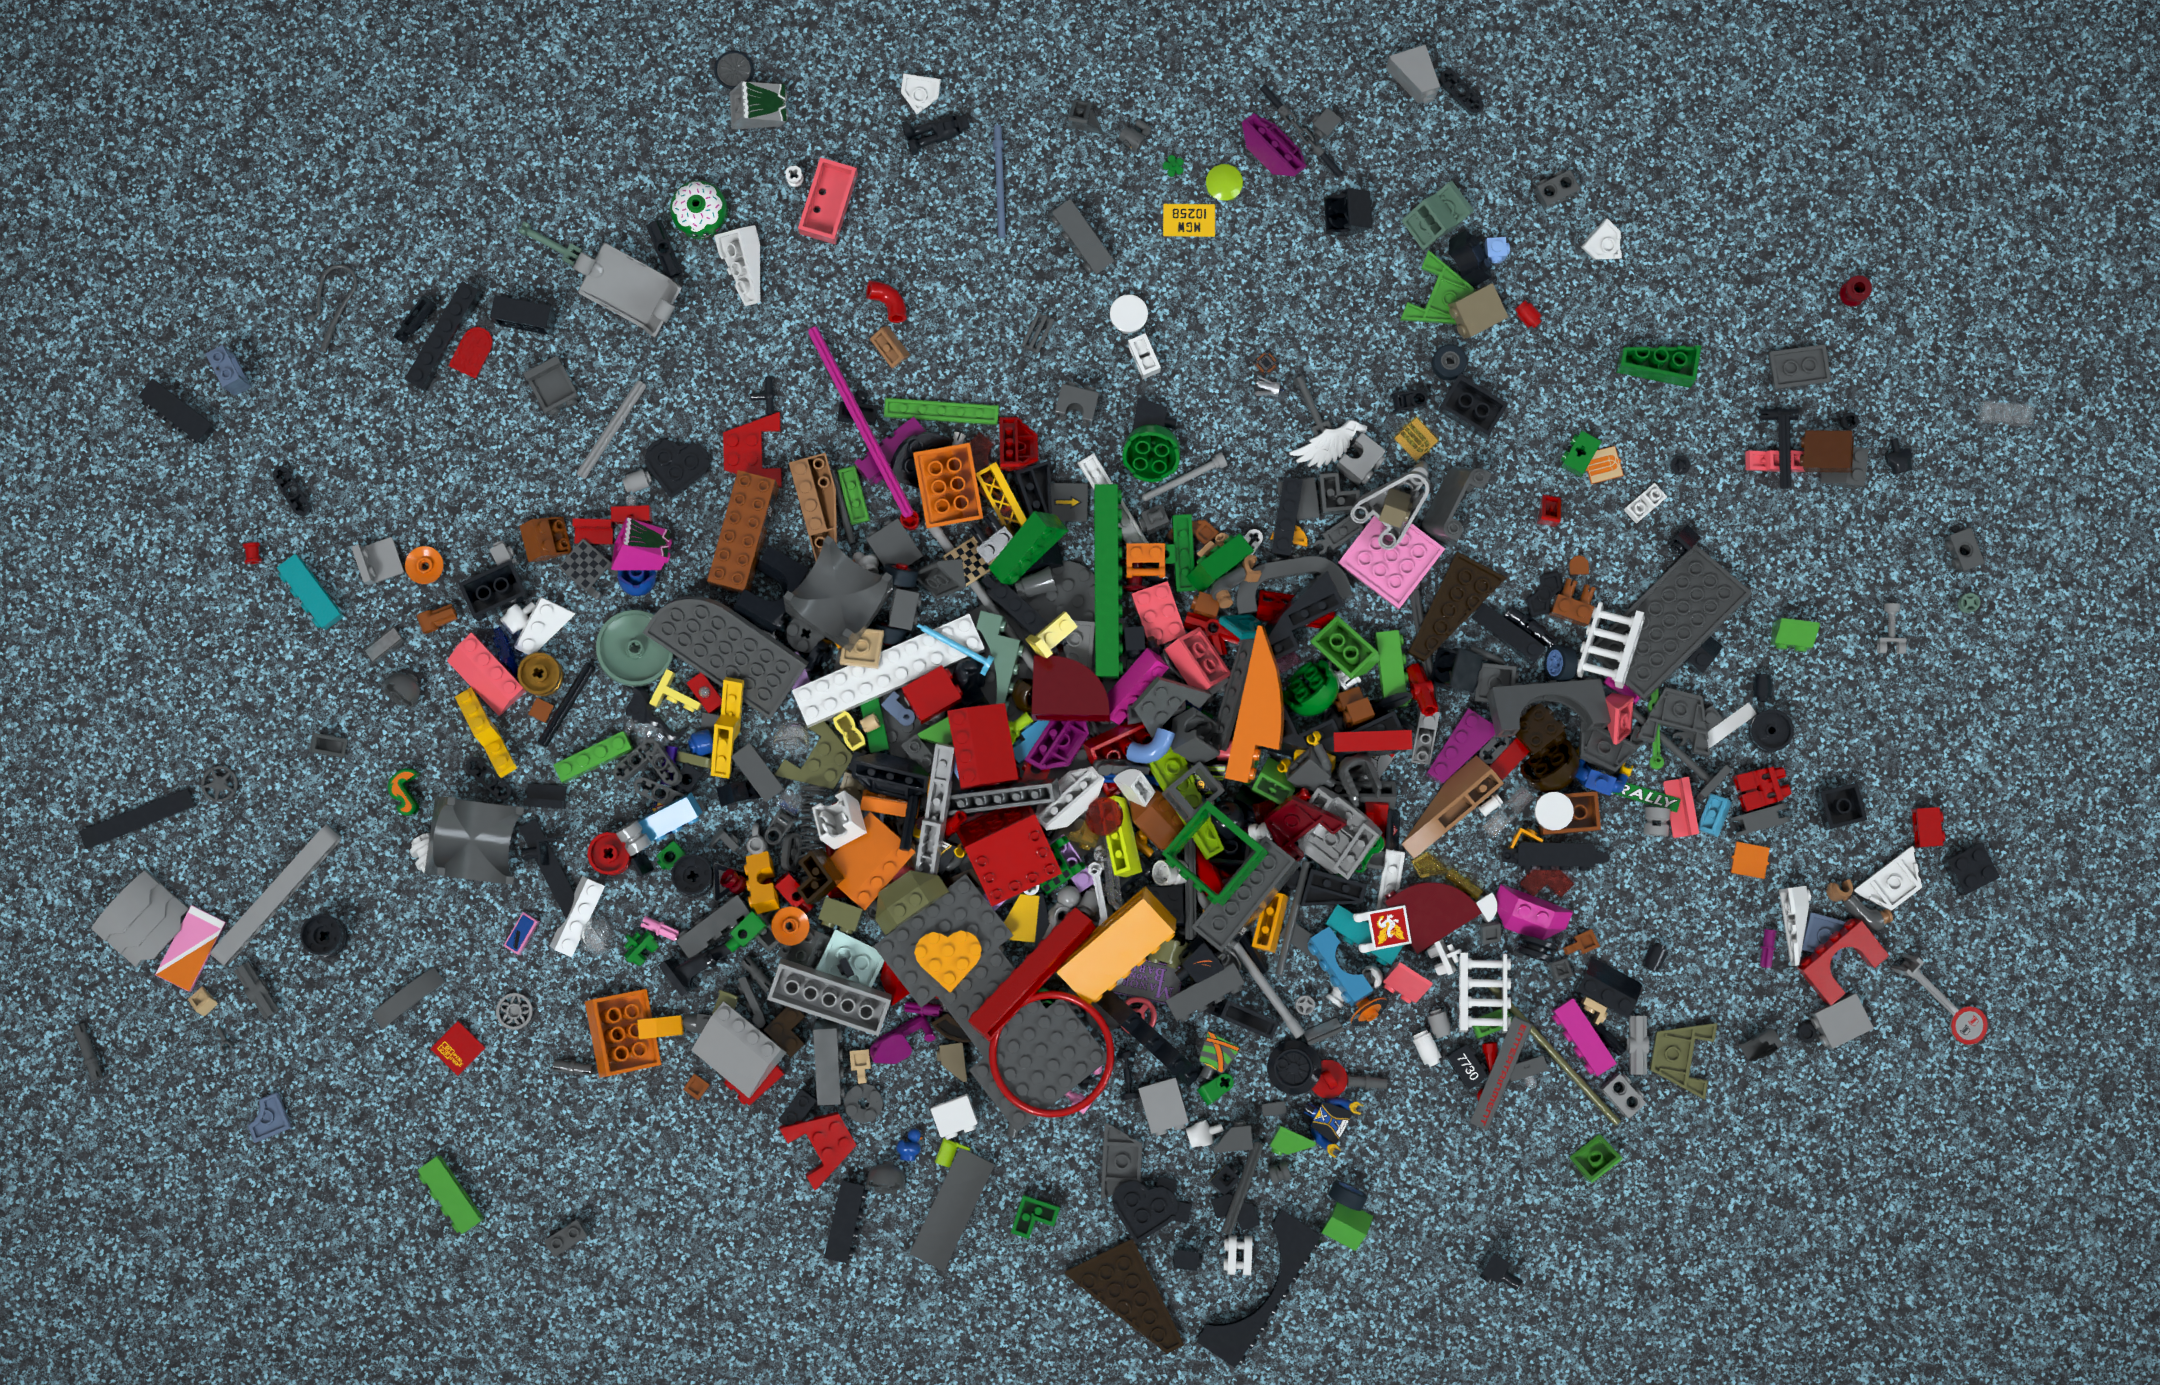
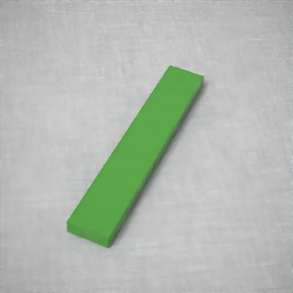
M885 398L884 418L911 419L914 416L916 420L998 425V405Z

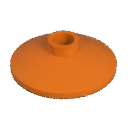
M428 546L415 548L408 554L405 561L407 575L411 580L419 584L433 583L441 576L444 568L443 558L440 553ZM428 563L429 568L424 570L423 564Z
M784 907L774 915L771 922V931L775 939L781 944L796 945L801 943L808 935L809 920L801 909L797 907ZM788 922L792 925L789 930L786 929V923Z

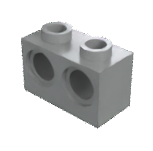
M1616 1073L1600 1090L1623 1116L1629 1119L1646 1104L1643 1100L1645 1096L1640 1090L1632 1088L1630 1085L1632 1082L1625 1074ZM1616 1082L1622 1084V1090L1618 1093L1613 1089ZM1632 1096L1635 1099V1104L1633 1107H1628L1626 1101Z

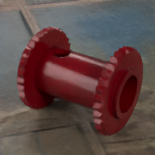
M1855 275L1842 285L1839 298L1843 304L1856 307L1871 295L1872 284L1868 278Z
M1123 559L1121 563L1126 564V559ZM1132 563V568H1142V565L1146 563ZM1142 576L1127 578V585L1122 586V590L1128 592H1137L1148 588L1142 586Z

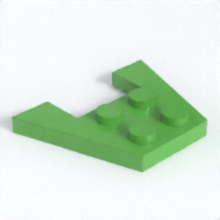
M1428 250L1421 269L1437 275V281L1426 308L1424 309L1407 302L1400 321L1456 324L1455 319L1449 313L1448 304L1474 291V288Z

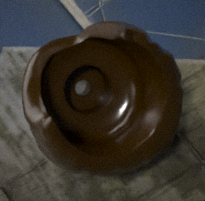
M1019 678L1012 690V700L1015 706L1027 713H1032L1033 679Z

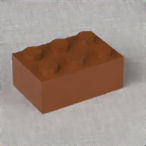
M1598 792L1564 794L1570 799L1574 811L1572 821L1566 827L1560 830H1548L1539 824L1540 835L1601 830Z

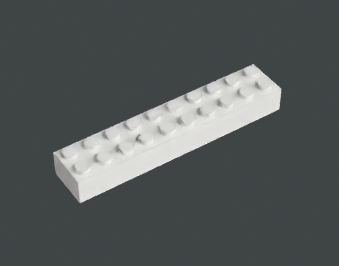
M970 614L933 629L978 654L983 653L985 650ZM923 633L882 651L879 669L847 666L792 690V693L809 728L844 711H849L902 688L941 665L946 669L963 659L971 657L927 633Z

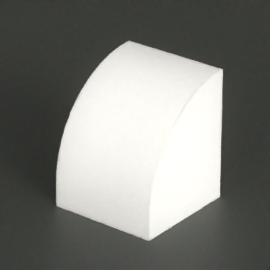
M1488 893L1475 902L1481 910L1482 914L1480 915L1486 923L1490 922L1497 912V901L1493 893Z

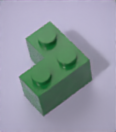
M1023 1194L1011 1233L1029 1239L1035 1220L1054 1227L1060 1206Z

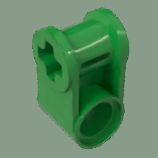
M1221 1073L1196 1090L1208 1106L1233 1087L1234 1080L1229 1073ZM1222 1077L1230 1079L1228 1082L1229 1086L1220 1085Z

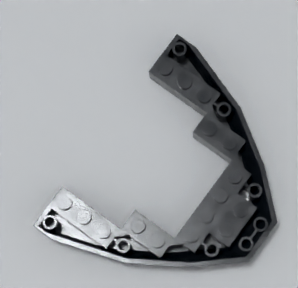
M1328 571L1312 579L1266 624L1265 630L1276 661L1301 649L1293 631L1345 607ZM1285 703L1282 750L1258 746V748L1281 755L1294 756L1296 750H1307L1310 746L1314 748V745L1307 742V736L1311 734L1315 740L1313 732L1318 731L1321 735V739L1318 741L1319 744L1323 745L1326 753L1336 756L1335 761H1341L1345 757H1351L1357 753H1367L1370 757L1391 755L1402 751L1334 752V732H1341L1335 718L1299 734ZM1393 711L1351 732L1404 730L1396 712ZM1236 718V721H1235V724H1234V727H1233L1234 732H1235V727H1236V723H1237V718Z

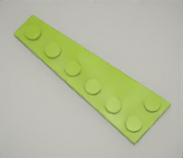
M1171 747L1158 761L1147 764L1163 791L1188 771L1186 759L1174 753ZM1191 775L1177 786L1176 789L1195 810L1203 802L1200 792L1198 793L1194 784L1193 775ZM1178 814V816H1179L1180 819L1182 820L1183 824L1186 826L1188 823H1186V822L1181 818V816ZM1209 817L1192 837L1206 860L1224 850L1215 826L1211 822V817Z

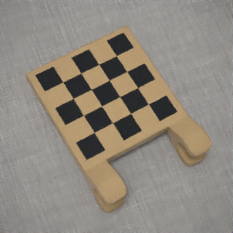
M974 537L942 556L943 560L962 559L966 587L989 573L991 570L988 567L995 560L993 559L988 564L984 561L976 550L979 543Z

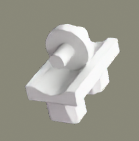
M1440 939L1427 949L1431 959L1440 956L1442 960L1441 963L1434 966L1437 975L1446 973L1450 975L1457 971L1454 963L1460 961L1457 954L1462 952L1461 949L1455 950L1452 944L1446 947L1443 939Z

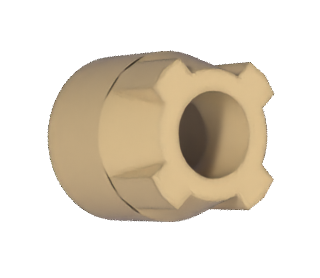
M874 713L860 720L863 730L867 733L881 727Z

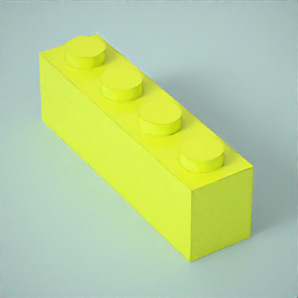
M1112 796L1098 801L1114 876L1129 877L1142 872L1127 799Z

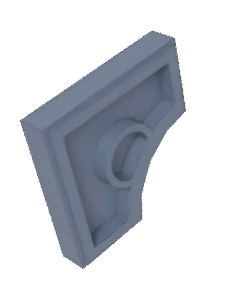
M279 1092L259 1099V1113L255 1120L248 1124L254 1143L292 1128Z

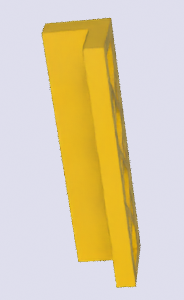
M995 462L975 473L1001 524L1007 525L1005 520H1008L1010 524L1012 521L1022 527L1027 519L997 463ZM991 471L994 476L992 485L985 483L981 475ZM993 488L1002 491L1001 501L992 498ZM1002 505L1011 508L1010 518L1001 515Z

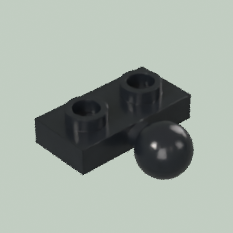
M857 390L853 396L868 425L875 426L878 406L865 404L868 400V394L864 390ZM840 401L838 421L855 423L844 401Z

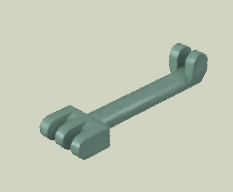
M524 221L522 227L518 230L524 236L527 235L563 254L564 256L561 260L571 266H574L575 262L570 260V257L576 260L578 258V255L573 252L581 253L583 251L570 243L568 248L532 230L531 226Z

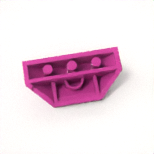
M1500 884L1495 896L1497 912L1505 929L1545 940L1565 930L1573 914L1572 910Z

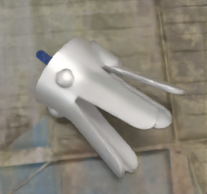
M1258 376L1260 379L1267 381H1257L1258 386L1268 390L1255 392L1256 396L1271 395L1278 397L1279 391H1284V389H1279L1280 382H1271Z

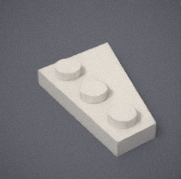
M540 596L514 648L528 655L537 652L575 613Z

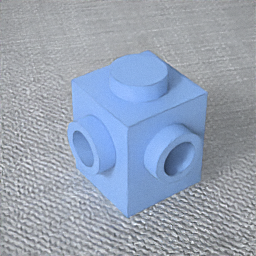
M1506 237L1487 238L1484 242V253L1491 263H1501L1505 260L1507 254L1510 253V245L1506 243Z

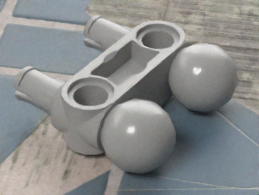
M1069 885L1059 890L1057 895L1058 903L1056 902L1049 909L1048 920L1050 924L1042 939H1045L1052 929L1063 921L1068 912L1079 905L1081 894L1075 886ZM1106 903L1108 916H1111L1113 909ZM1099 909L1094 917H1090L1096 928L1100 920ZM1063 910L1064 915L1058 920L1057 915Z

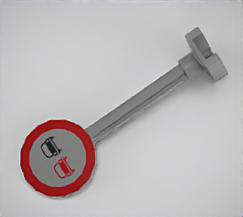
M1903 953L1901 957L1904 959V962L1900 966L1892 965L1891 968L1896 973L1915 978L1952 1014L1949 1026L1955 1040L1967 1045L1975 1044L1982 1040L1987 1033L1988 1027L1987 1018L1984 1013L1978 1008L1971 1006L1957 1009L1921 973L1919 968L1924 962L1919 957Z

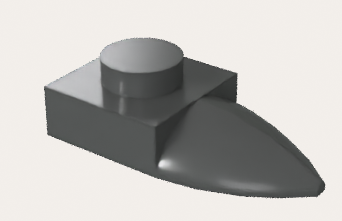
M686 1015L682 1017L683 1028L690 1032L701 1034L712 1015Z

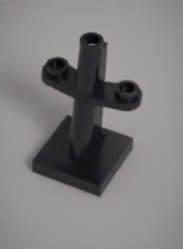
M726 941L681 964L673 957L663 961L658 966L679 994L683 996L698 988L692 981L697 974L708 967H716L717 963H726L727 955L732 952L725 945L728 942Z

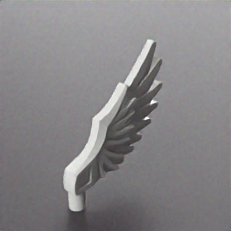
M1347 420L1345 424L1336 429L1325 428L1321 434L1309 439L1311 443L1290 451L1289 454L1293 456L1302 455L1296 459L1297 463L1310 460L1307 464L1308 467L1317 463L1316 466L1320 468L1324 462L1325 465H1328L1331 460L1336 462L1337 457L1341 458L1343 452L1346 453L1347 448L1350 447V440L1353 439L1356 431L1365 433L1367 426L1354 420Z

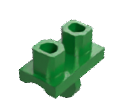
M649 930L642 936L638 932L633 937L627 934L625 937L628 942L624 947L628 951L624 956L629 963L633 962L641 966L645 962L646 957L640 952L646 947L653 953L659 945Z

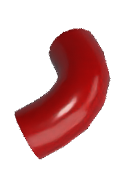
M869 280L866 288V298L881 301L885 304L890 322L900 323L905 321L907 318L906 306L899 292L888 284Z

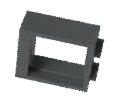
M1200 761L1162 793L1164 798L1186 823L1206 803V801L1194 810L1176 789L1194 772L1213 792V795L1207 799L1210 803L1225 791L1221 782L1215 779L1210 774L1209 768Z

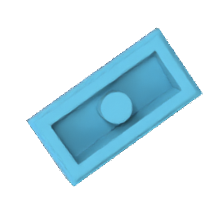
M1711 793L1699 821L1698 829L1718 837L1732 802L1727 798Z

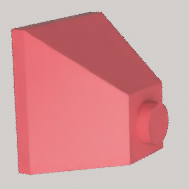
M1611 693L1606 697L1611 720L1607 727L1612 742L1615 745L1619 744L1631 733L1633 696Z

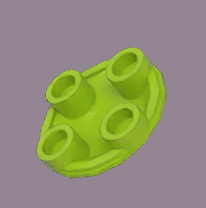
M1220 164L1213 167L1206 177L1207 192L1218 200H1234L1240 194L1243 187L1241 173L1236 167L1229 164Z

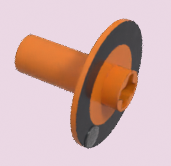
M1366 997L1356 1005L1359 1009L1352 1016L1351 1024L1353 1026H1361L1374 1020L1387 1007V999L1377 998L1370 1001Z

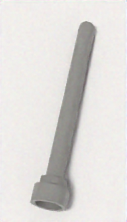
M1222 452L1214 455L1212 461L1143 494L1142 499L1148 501L1215 467L1216 469H1222L1228 466Z

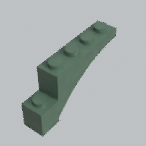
M980 611L976 629L982 633L989 646L991 655L994 657L993 661L997 678L996 704L1005 703L1006 712L1008 713L1011 703L1008 701L1010 693L1012 694L1015 684L1013 682L1014 675H1018L1020 668L1018 659L1019 656L1022 657L1025 645H1022V640L1001 635L1002 632H1005L1007 626L1005 616Z

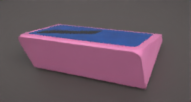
M523 912L503 946L517 955H521L540 921Z

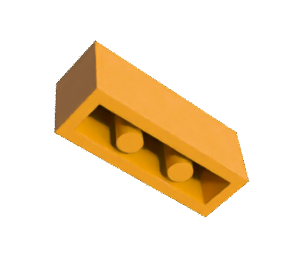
M1277 893L1260 914L1252 947L1276 953L1289 899L1285 894Z

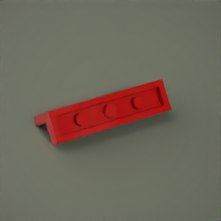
M1260 590L1256 618L1258 620L1270 621L1286 605L1283 601H1290L1295 595ZM1263 597L1271 598L1273 601H1263ZM1335 612L1306 625V627L1323 629L1334 619Z

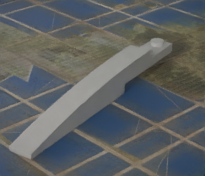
M939 742L935 744L925 818L922 820L915 867L917 872L934 875L938 873L953 784L951 781L955 758V747L953 745Z

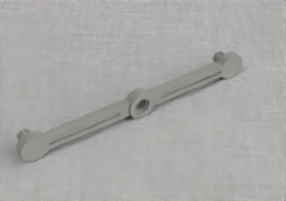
M1093 861L1088 866V873L1093 876L1100 913L1099 926L1109 916L1100 876L1102 865L1100 862ZM1123 978L1117 981L1116 986L1122 984Z

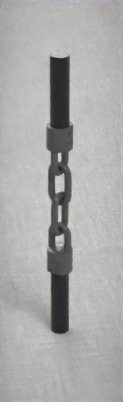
M1264 84L1260 90L1277 108V112L1288 124L1294 125L1297 128L1299 137L1306 144L1312 145L1314 148L1313 153L1322 159L1337 178L1341 177L1344 173L1325 153V149L1320 144L1316 145L1313 142L1314 137L1306 128H1301L1298 125L1295 115ZM1289 114L1293 117L1291 122L1286 118ZM1304 131L1311 138L1308 139V141L1301 135V133L1303 134Z

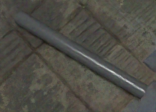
M831 470L836 488V501L848 545L854 544L856 542L836 470Z

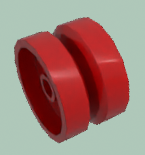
M611 832L596 836L591 841L587 853L589 863L594 870L601 874L613 876L623 873L630 867L633 855L630 856L625 849L626 843L621 842L616 833ZM609 851H612L614 855L612 858L608 856Z

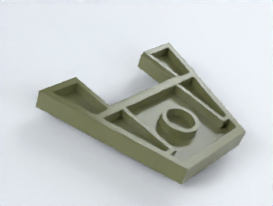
M823 721L808 728L821 736L802 768L800 769L784 759L775 776L835 789L850 765L853 755L826 722Z
M1717 1023L1656 1031L1649 1070L1705 1100L1708 1081L1691 1078L1689 1074L1695 1039L1714 1042Z

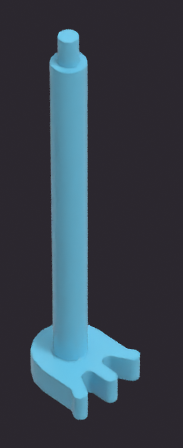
M918 623L917 627L922 629L921 631L984 664L980 674L986 675L994 657L989 655L988 658H985L928 626Z

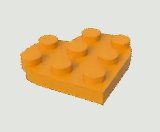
M961 930L951 934L949 937L941 933L931 932L919 939L914 954L920 966L951 993L977 965L981 958L982 948L976 936L969 932Z

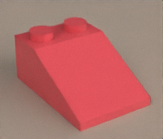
M1393 962L1382 981L1385 984L1383 988L1391 993L1398 992L1401 994L1400 999L1408 1004L1411 1001L1417 1003L1433 984L1401 962Z

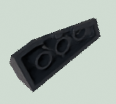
M1710 636L1684 664L1695 674L1700 675L1715 660L1723 646Z

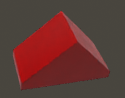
M1542 494L1537 523L1556 527L1561 521V498Z

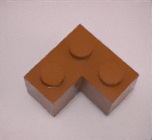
M1359 686L1338 693L1335 705L1338 712H1342L1344 717L1342 722L1345 729H1349L1351 732L1374 720L1375 713L1368 697H1363Z

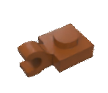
M1589 929L1574 936L1575 943L1563 947L1565 955L1577 950L1582 955L1600 947L1593 930Z

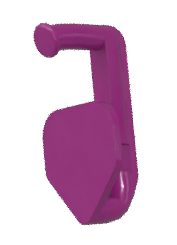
M918 1015L879 1037L872 1044L869 1051L873 1062L897 1064L909 1057L912 1053V1048L905 1037L920 1028L925 1033V1041H934L936 1037L927 1018Z

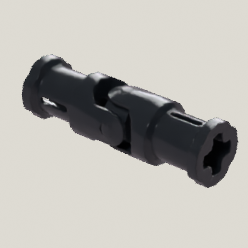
M1512 604L1503 616L1548 647L1547 650L1554 646L1560 638L1548 632L1545 626L1539 625L1530 615L1524 614L1515 608V604ZM1530 621V623L1525 627V622Z

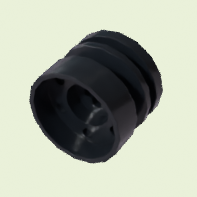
M687 854L680 857L674 863L671 870V879L682 895L689 898H699L711 890L713 886V870L703 857L696 854ZM692 873L699 876L695 879V882L689 879V877H692Z
M318 914L307 919L302 925L300 939L304 948L312 954L330 958L343 952L348 944L349 935L348 929L343 922L329 915ZM326 933L329 934L328 937H329L330 939H329L328 941L325 940L326 937H325L324 935H325Z

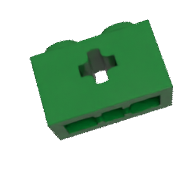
M1581 431L1579 435L1575 434L1570 442L1573 447L1570 452L1566 450L1561 458V461H1563L1561 467L1581 478L1602 441L1584 431ZM1582 450V455L1580 457L1577 456L1578 451Z

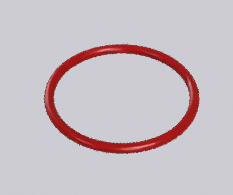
M1043 991L1035 993L1023 1007L1042 999L1066 1000L1086 1010L1098 1023L1103 1033L1107 1050L1105 1069L1098 1085L1082 1101L1062 1109H1041L1021 1101L1008 1089L998 1069L997 1044L1002 1029L990 1040L989 1065L997 1087L1013 1105L1036 1116L1063 1117L1084 1109L1102 1093L1113 1070L1114 1043L1106 1021L1087 1001L1066 992Z

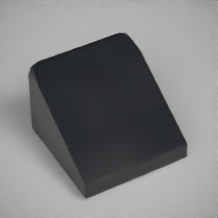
M646 854L631 859V863L639 876L644 877L654 871V867Z

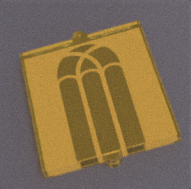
M1417 416L1407 426L1404 425L1403 429L1394 437L1399 445L1416 462L1424 454L1429 453L1430 449L1439 441Z

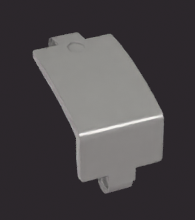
M603 243L596 258L581 252L572 268L585 275L578 290L579 294L638 325L653 337H656L663 322H668L675 309L673 303L682 288L673 279L607 243Z

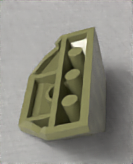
M910 870L878 892L875 920L887 936L901 924L950 891L939 875Z

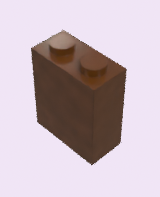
M1805 430V436L1801 438V447L1804 448V455L1800 456V466H1803L1805 472L1852 473L1853 431Z

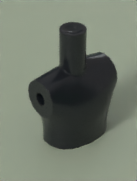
M1898 438L1891 439L1893 451L1885 454V460L1891 467L1893 475L1913 470L1911 450L1909 448L1900 449Z

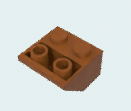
M563 516L531 519L519 526L528 562L545 561L568 555L572 552Z

